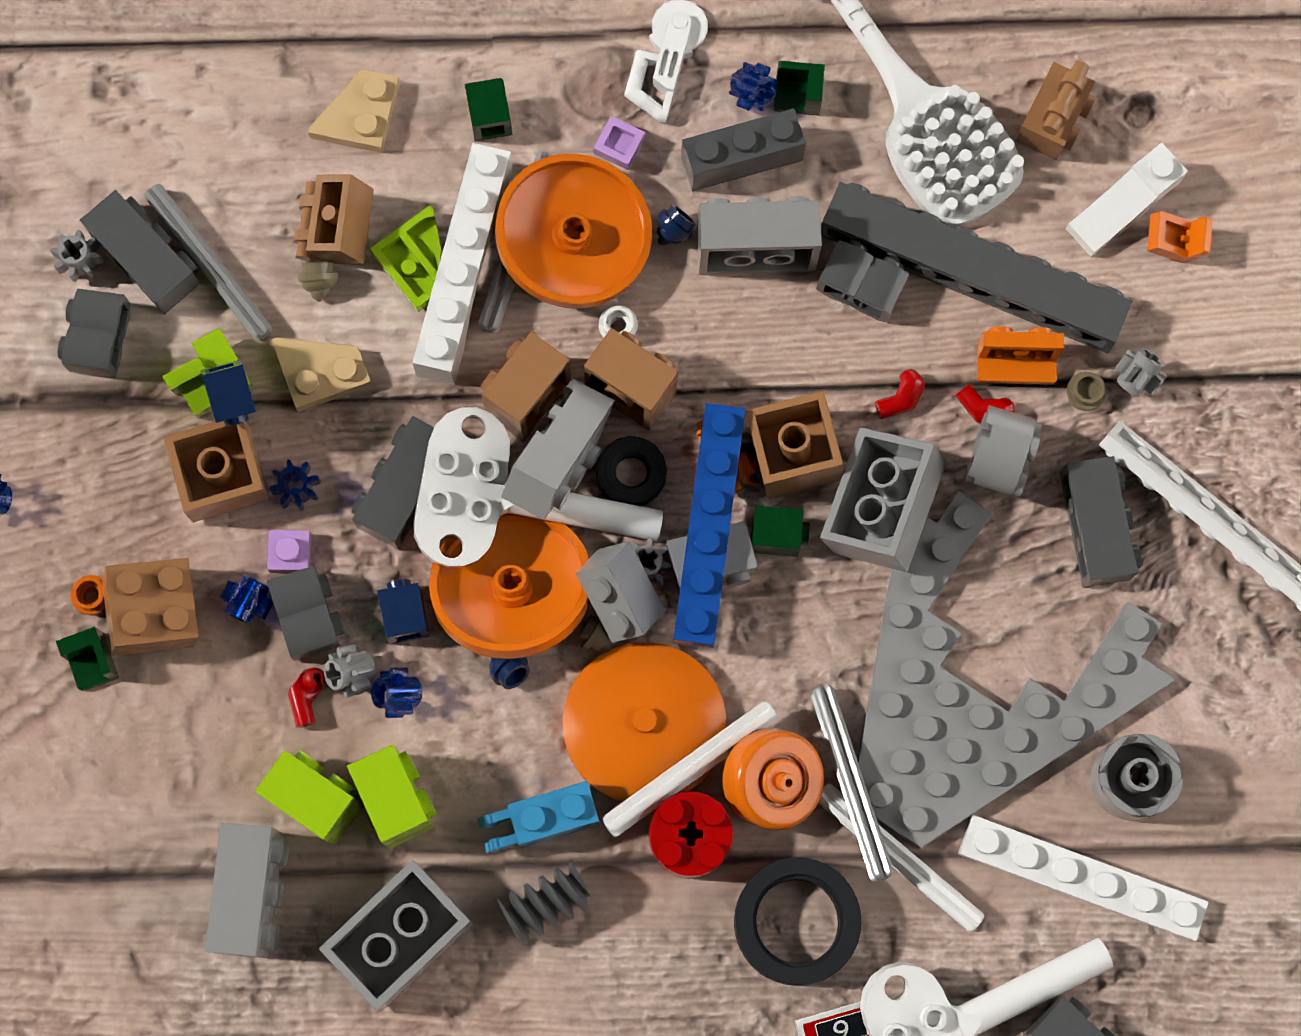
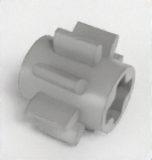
M77 230L75 236L66 237L61 234V242L58 248L50 250L53 256L59 259L54 265L55 269L59 274L68 271L69 277L73 282H77L79 276L88 275L93 278L94 274L92 271L96 264L103 263L100 255L94 253L100 247L95 238L86 241L81 230ZM79 252L82 256L75 260L72 256Z
M1141 347L1137 353L1128 349L1115 367V370L1121 373L1117 378V382L1125 391L1134 396L1141 397L1145 391L1150 395H1154L1167 377L1166 374L1161 372L1165 363L1156 353L1147 348Z
M648 538L646 545L641 547L632 542L631 545L639 560L642 557L646 561L655 560L653 571L646 567L644 570L651 582L655 581L659 586H662L663 578L660 575L661 571L668 572L672 569L671 563L662 562V558L667 554L668 548L665 546L659 550L652 546V538Z
M355 644L338 647L337 652L328 655L330 660L324 666V676L331 689L334 691L343 689L344 697L348 698L362 694V690L371 688L370 681L375 676V664L372 657L366 651L357 652Z

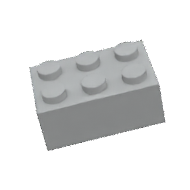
M795 196L786 199V201L770 202L768 198L755 197L748 199L746 202L730 203V200L724 198L711 199L707 203H700L697 227L699 275L815 272L822 247L820 201H810L808 197Z
M860 427L820 536L822 541L834 554L908 572L946 465V461L937 447L931 443Z
M221 822L204 952L269 959L270 950H276L279 939V925H273L275 908H281L284 897V883L278 882L280 866L287 865L289 856V841H283L284 833L273 827Z
M412 859L331 936L319 950L376 1012H382L457 940L473 922L422 867Z

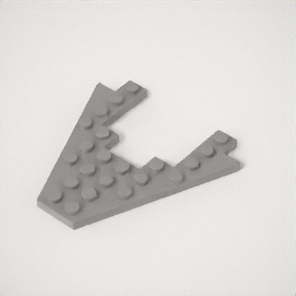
M959 491L938 523L928 517L926 518L908 572L890 569L857 760L877 821L918 849L1169 685L1174 677L1142 657L1163 623L1129 601L1120 611L1064 700L1030 678L1007 711L940 667L962 633L928 610L992 514Z

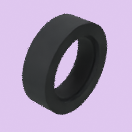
M786 858L762 868L749 880L742 890L734 914L735 936L745 959L761 975L785 985H809L831 977L841 970L852 957L861 934L860 906L850 884L832 867L810 858ZM800 880L816 885L829 896L836 909L838 927L835 939L830 948L821 957L812 962L795 964L775 957L763 945L758 934L756 917L761 900L771 888L786 881Z

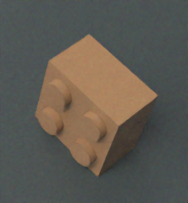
M610 328L583 366L584 383L586 386L615 400L613 403L614 408L650 431L676 395L678 371L674 369L676 367L675 364L666 356L660 353L652 355L641 348V341L627 331H622L620 334L613 328Z
M530 332L524 340L518 338L511 345L506 354L507 362L499 371L493 369L481 385V389L484 390L481 396L485 411L492 413L504 425L507 431L522 442L527 439L571 381L570 359L533 332Z
M824 391L746 410L768 499L841 481L844 467Z
M224 421L218 423L211 422L163 436L183 512L193 523L270 500L251 429L247 421L232 426H225Z
M189 558L105 566L101 578L111 656L194 647L199 634Z

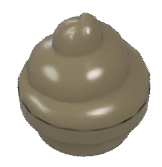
M333 262L302 263V273H298V279L302 283L303 288L311 292L312 298L321 302L330 293L331 287L337 283L338 272L334 271Z

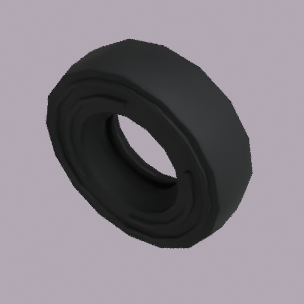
M636 436L618 438L607 445L598 457L596 466L598 486L605 497L611 501L644 506L657 498L665 486L667 466L664 455L655 444L645 438ZM626 458H637L646 466L647 476L639 485L626 486L616 476V467Z

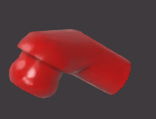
M907 369L900 374L899 379L901 381L896 395L875 401V408L880 420L912 411L916 407L925 388L924 379L916 370Z
M971 384L965 386L955 395L971 417L979 424H981L989 405L1015 413V405L1010 399H982Z
M319 668L305 669L289 689L288 697L296 728H303L316 723L311 703L326 683L324 672Z

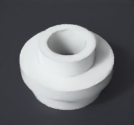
M616 305L607 308L599 318V332L603 338L610 330L611 324L615 321H622L626 327L622 331H627L634 336L636 335L638 321L634 312L629 308Z

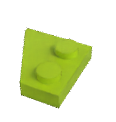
M431 205L370 248L373 257L417 312L428 306L442 256L435 213Z

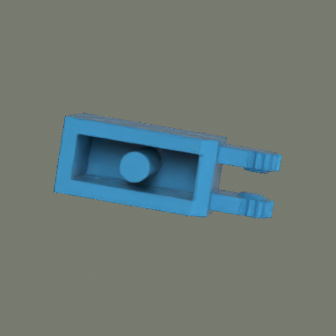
M588 781L507 804L508 809L477 819L479 828L494 827L499 823L512 820L515 834L493 838L485 843L486 853L519 845L520 848L528 847L600 825Z

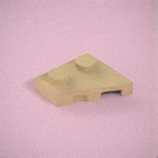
M361 69L309 127L308 133L310 138L382 153L400 85L399 77Z
M278 337L271 339L297 412L372 386L358 346Z

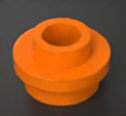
M86 575L74 583L70 598L73 606L80 613L93 616L105 611L103 585L100 576ZM92 589L98 590V599L92 603L87 602L86 594Z

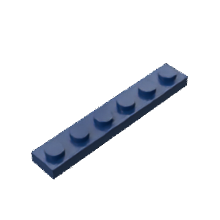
M705 403L673 638L674 643L714 648L746 408Z

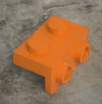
M1006 326L992 327L989 331H984L977 344V381L980 383L1055 384L1057 381V359L1064 350V333H1052V329L1045 327L1032 328L1028 332H1013L1012 328Z

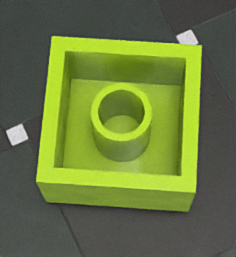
M392 744L347 765L381 843L391 849L435 828L431 818L436 816L437 812L424 788L417 790L414 780L420 778V775L406 750L400 753Z
M284 749L254 792L334 846L362 807V804L355 799L358 791L334 773L329 780L323 777L321 774L325 768L301 750H298L296 755L293 756Z

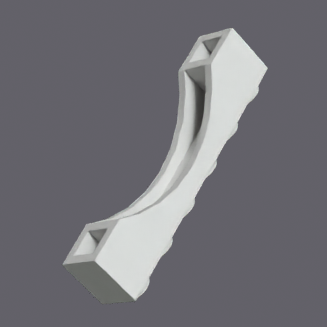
M472 143L412 362L418 377L455 385L465 348L471 310L482 264L495 226L498 206L503 193L509 185L513 170L510 151Z

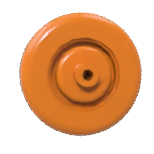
M775 728L753 731L737 742L730 751L723 770L724 794L731 809L745 822L768 830L789 829L807 819L819 803L824 786L823 765L813 745L796 733Z

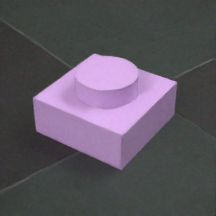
M610 116L593 148V153L628 170L645 139V132Z
M269 530L267 570L270 573H292L310 567V531Z

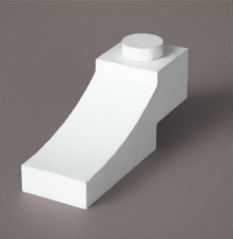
M1160 143L1134 164L1120 180L1093 204L1067 225L1066 230L1092 257L1148 212L1154 203L1177 186L1188 170L1163 143Z

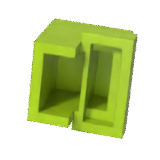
M220 327L191 343L199 357L162 376L170 391L176 395L182 393L194 416L197 418L212 412L200 370L238 360ZM246 374L249 388L252 390L254 386Z

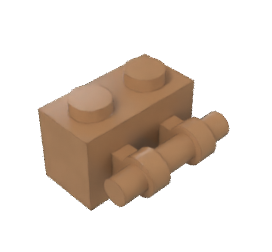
M1078 60L1075 61L1072 69L1053 62L1015 140L1016 142L1055 160L1058 159L1063 148L1071 150L1080 132V129L1074 127L1079 116L1087 118L1096 100V97L1090 95L1096 81L1086 77L1089 70L1088 64Z
M351 174L317 175L316 182L307 181L305 194L300 196L299 209L302 210L300 229L295 230L294 243L297 244L295 258L309 261L313 254L325 262H333V264H364L374 189Z

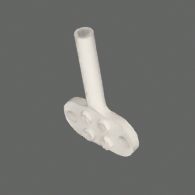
M461 407L447 413L435 425L427 447L414 516V538L420 551L431 562L446 568H462L477 562L490 548L495 536L497 522L501 515L512 513L541 519L501 498L509 477L510 439L504 425L492 413L477 407ZM468 418L478 419L484 426L483 435L477 439L466 437L462 431L464 420ZM570 492L563 507L560 510L554 507L545 520L645 540L652 538V541L656 542L662 526L663 511ZM446 536L458 538L462 544L461 554L455 558L445 557L439 549V543L442 538Z
M1095 938L958 1006L949 1003L943 988L932 974L916 964L897 962L883 966L871 975L862 990L860 1010L869 1036H977L1112 969L1113 962L1103 942L1099 938ZM899 975L904 979V990L898 997H888L885 994V983L891 976Z

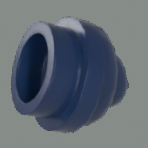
M672 204L668 210L663 209L657 216V223L659 224L657 227L658 243L660 245L687 241L693 235L691 230L696 223L682 209Z
M491 657L489 664L491 679L496 685H502L505 689L519 686L530 673L527 657L513 659Z

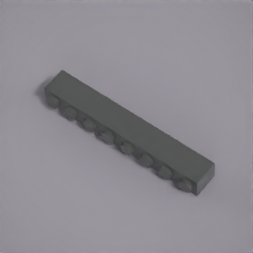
M841 181L839 182L821 224V236L836 243L839 240L844 242L848 240L857 241L866 246L869 250L868 253L875 258L883 259V257L895 259L904 266V271L1041 327L1050 328L1053 332L1064 333L1065 337L1107 354L1116 343L1132 304V300L1125 298L1124 294L1115 288H1100L1088 283L1087 279L1078 273H1064L1051 268L1050 263L1044 259L1024 257L1015 253L1014 249L1007 244L1001 242L990 243L978 238V235L968 228H953L943 224L939 217L931 213L922 212L919 214L909 210L897 199L889 197L882 199L872 195L866 187L857 183L845 184Z

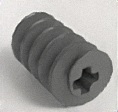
M572 860L568 861L569 875L564 874L558 867L553 869L554 883H551L543 875L538 878L539 891H536L528 883L523 886L524 899H521L515 892H510L509 907H506L497 899L513 933L524 944L530 942L528 932L530 928L539 936L544 935L543 921L545 920L554 928L559 927L558 913L561 912L568 920H572L574 918V904L583 912L589 910L588 897L590 895Z

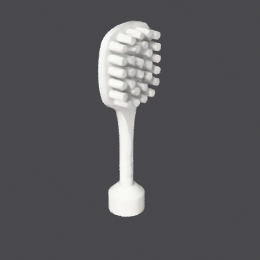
M830 0L871 58L889 92L894 107V117L886 132L885 144L888 156L899 180L923 212L939 217L943 224L958 227L978 220L1000 206L1020 185L1023 178L1024 159L1019 155L1014 141L1010 139L1003 125L992 114L991 108L986 107L979 101L980 96L976 92L968 93L957 85L937 87L925 82L899 57L859 0Z

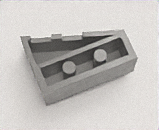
M572 378L566 387L560 407L554 404L548 414V417L552 418V420L542 432L536 431L513 465L501 498L545 520L554 507L560 510L566 502L571 488L576 489L583 479L586 469L591 470L601 452V448L596 445L615 400Z

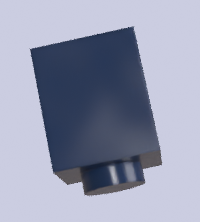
M237 360L200 370L215 422L224 421L225 426H232L249 420L248 414L256 412L242 362Z
M400 579L387 583V589L377 590L385 636L389 644L430 637L422 590L419 583L411 584L410 579Z

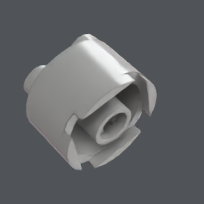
M989 405L987 412L983 416L972 448L973 462L972 464L968 463L964 482L1009 496L1015 495L1020 497L1027 479L1025 472L1028 462L1034 461L1039 447L1040 438L1038 436L1042 424L1036 422V419Z
M1150 734L1127 735L1107 745L1097 755L1091 768L1089 786L1101 807L1111 815L1129 821L1143 820L1165 811L1177 800L1183 784L1179 765L1181 763L1175 750L1163 739ZM1136 769L1141 773L1138 778L1141 783L1137 785L1131 781L1133 776L1130 773Z

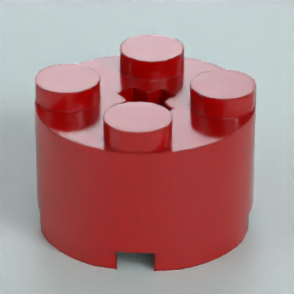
M682 792L671 796L658 807L650 823L649 846L655 860L663 869L679 878L696 879L710 874L722 864L732 845L733 828L728 813L721 803L703 793ZM687 825L694 826L695 832L702 834V838L696 839L694 846L686 845V839L679 837V832H685Z

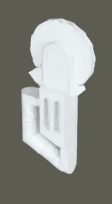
M671 0L656 10L652 19L653 34L649 35V40L653 47L659 51V54L643 50L636 51L624 94L627 99L661 123H667L683 59L693 56L692 50L704 42L708 33V20L704 11L696 3L688 0ZM647 66L655 67L653 86L665 95L663 106L641 90Z

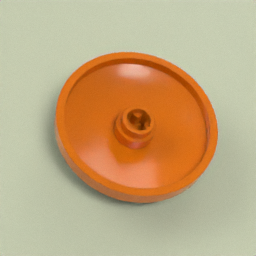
M557 154L530 164L510 182L498 206L495 219V241L498 254L507 272L527 293L543 302L558 307L589 308L618 297L637 279L650 253L652 222L648 206L641 192L633 181L618 168L589 155Z
M512 513L503 514L498 519L495 536L490 548L477 562L462 568H446L433 562L429 577V591L435 615L442 628L454 641L474 653L492 658L513 659L543 652L565 639L578 626L588 609L590 600L575 574L589 559L587 551L578 536L563 523ZM449 536L441 546L440 551L445 557L455 558L461 554L462 544L458 538Z
M636 642L620 645L592 660L573 683L567 696L563 713L565 744L576 770L596 791L621 803L726 728V713L723 699L715 681L707 670L685 652L654 642ZM713 768L677 794L694 790L706 779Z

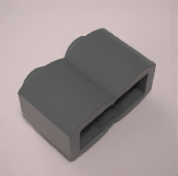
M839 240L817 283L816 289L838 302L850 305L859 312L886 323L910 274L904 271V266L895 259L883 257V259L875 258L868 253V248L854 240H848L847 242Z
M77 289L74 299H69L66 306V321L70 323L66 336H61L57 350L58 358L62 360V364L69 372L116 377L131 306L124 294Z
M311 566L267 580L284 639L293 661L340 646L338 636L345 634L338 611L330 613L326 598L333 596L326 573L318 575L315 566Z

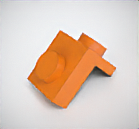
M1163 211L1150 215L1147 251L1181 263H1187L1204 257L1210 253L1213 220L1204 216L1189 221Z

